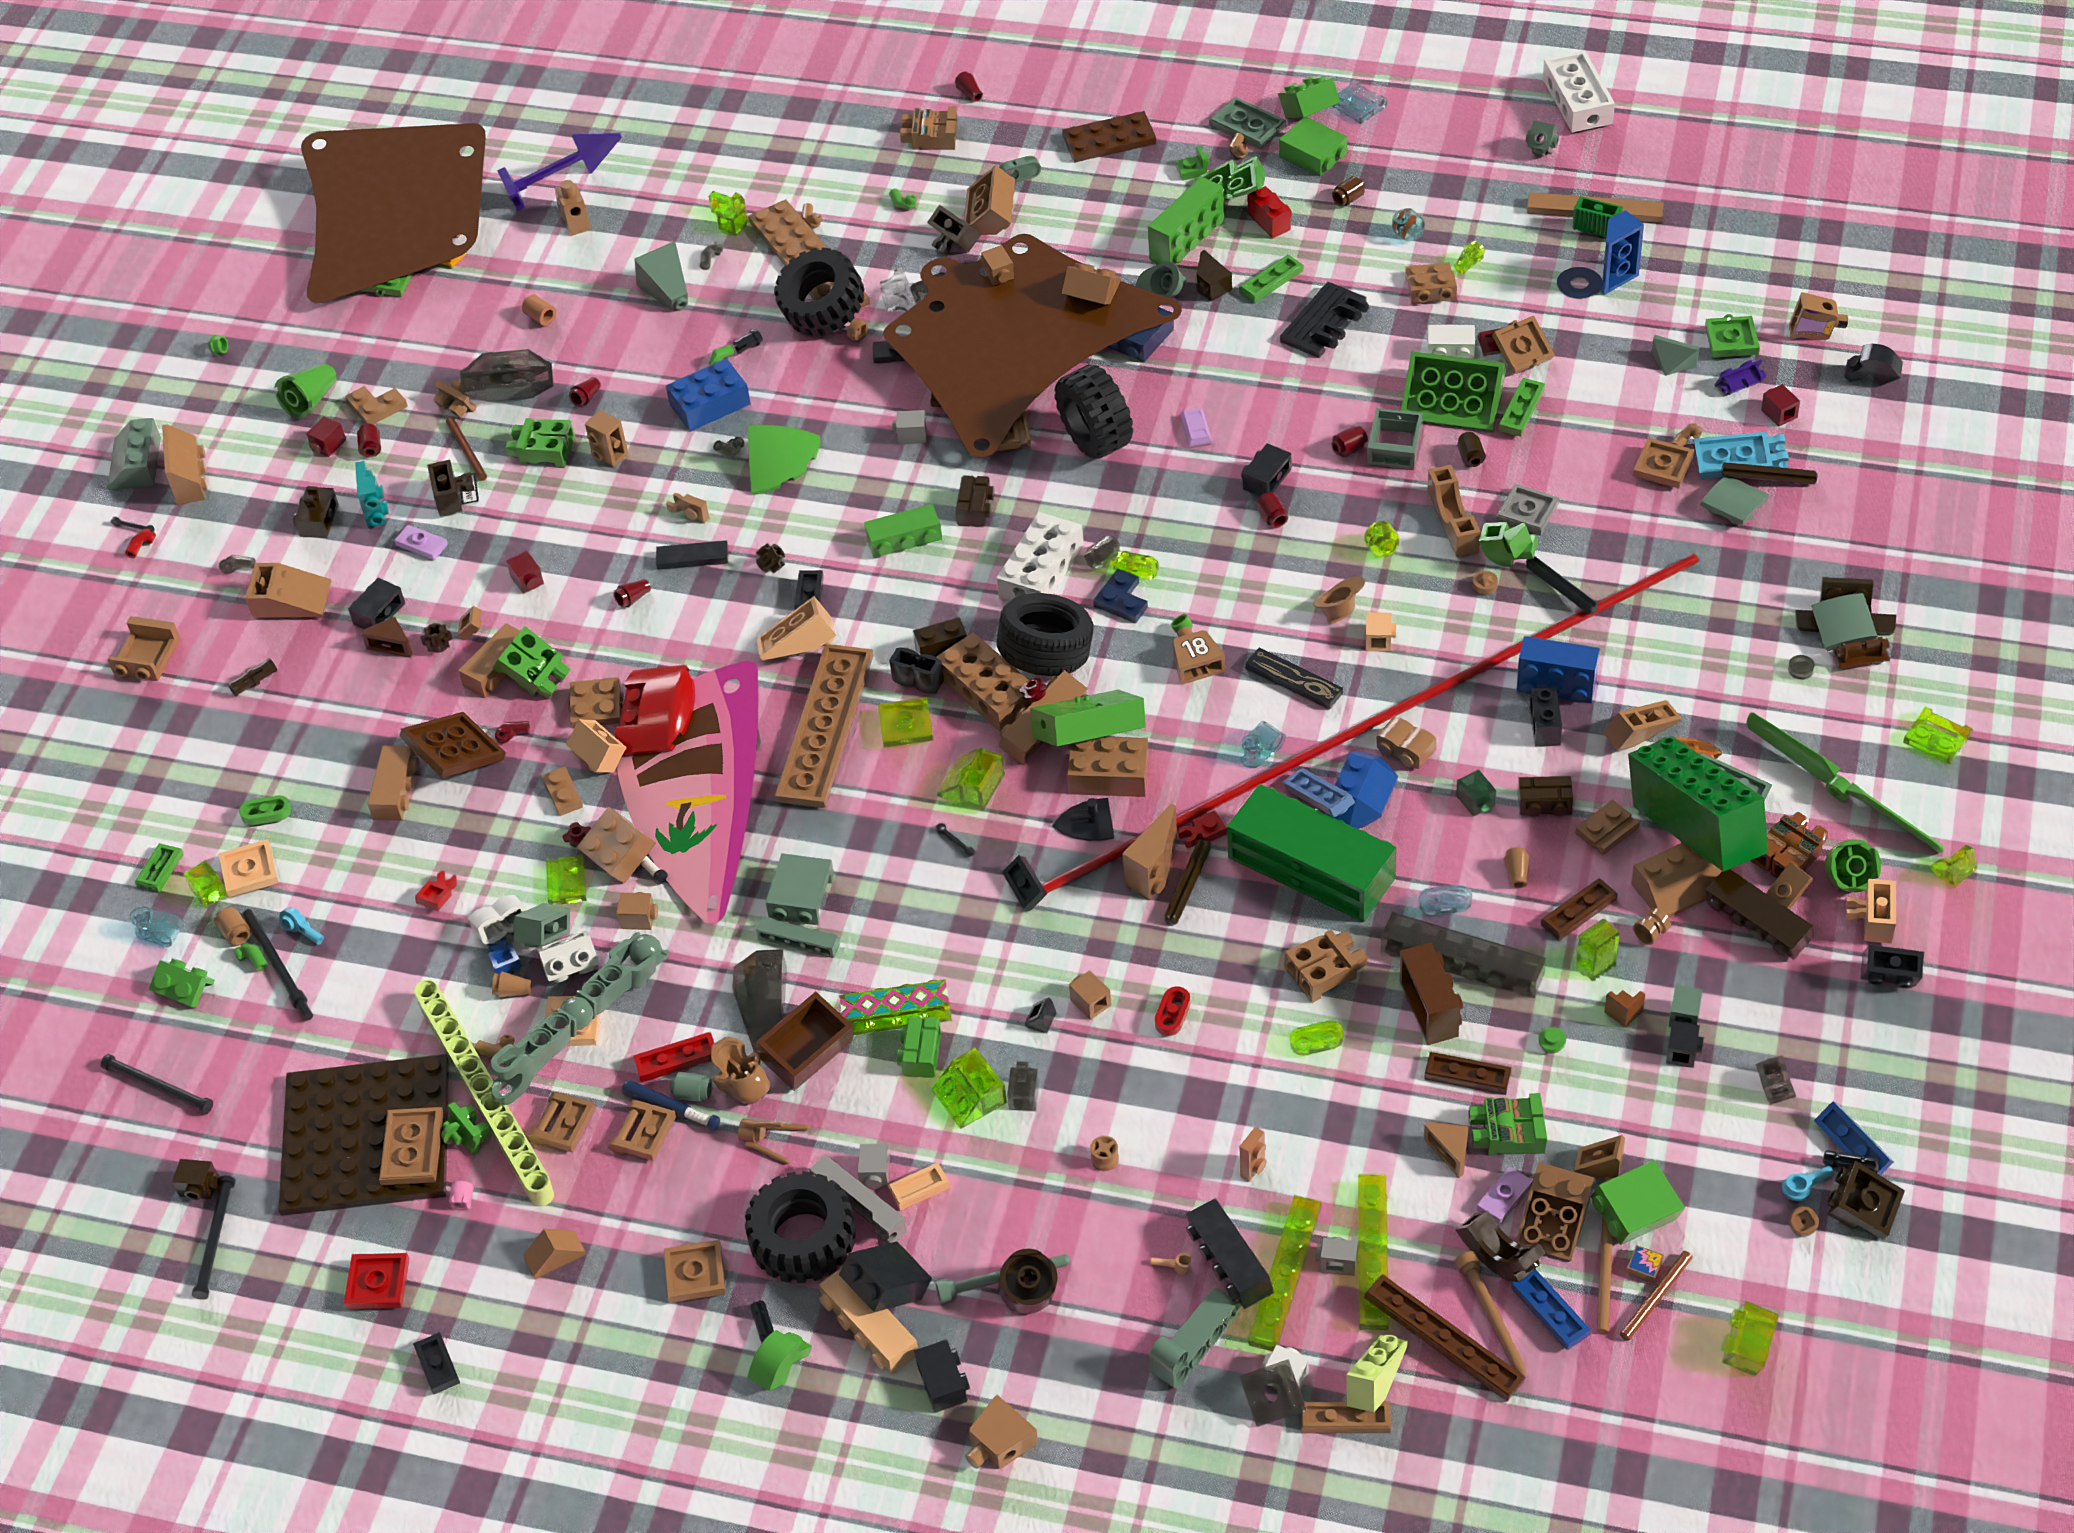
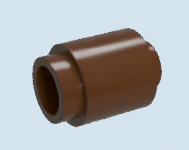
M1351 176L1335 187L1332 192L1334 202L1338 206H1348L1364 195V182L1360 178Z

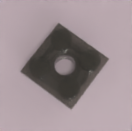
M1289 1359L1239 1376L1257 1427L1307 1410ZM1267 1386L1276 1388L1278 1398L1275 1402L1267 1399L1265 1395Z

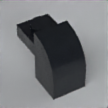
M1866 344L1862 346L1860 355H1855L1847 360L1844 376L1850 382L1870 374L1878 385L1882 386L1901 378L1903 361L1891 348L1885 345Z

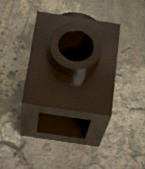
M180 1159L172 1183L179 1197H187L191 1200H199L200 1198L211 1199L214 1189L218 1187L219 1173L216 1172L212 1161Z

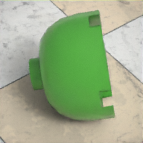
M1848 839L1837 843L1829 850L1825 859L1827 878L1835 887L1842 891H1865L1868 879L1879 878L1881 874V860L1876 849L1872 848L1864 840Z

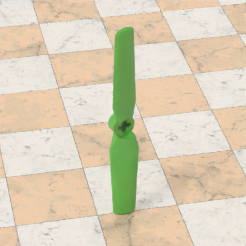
M1749 713L1746 721L1748 729L1825 783L1827 791L1834 798L1844 802L1851 795L1939 853L1944 852V847L1939 842L1867 794L1857 784H1851L1844 777L1838 775L1840 767L1756 713Z

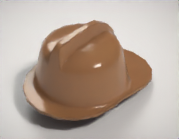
M1354 576L1339 582L1325 594L1316 598L1313 606L1321 608L1331 624L1346 618L1355 609L1354 595L1364 587L1365 579L1361 576Z

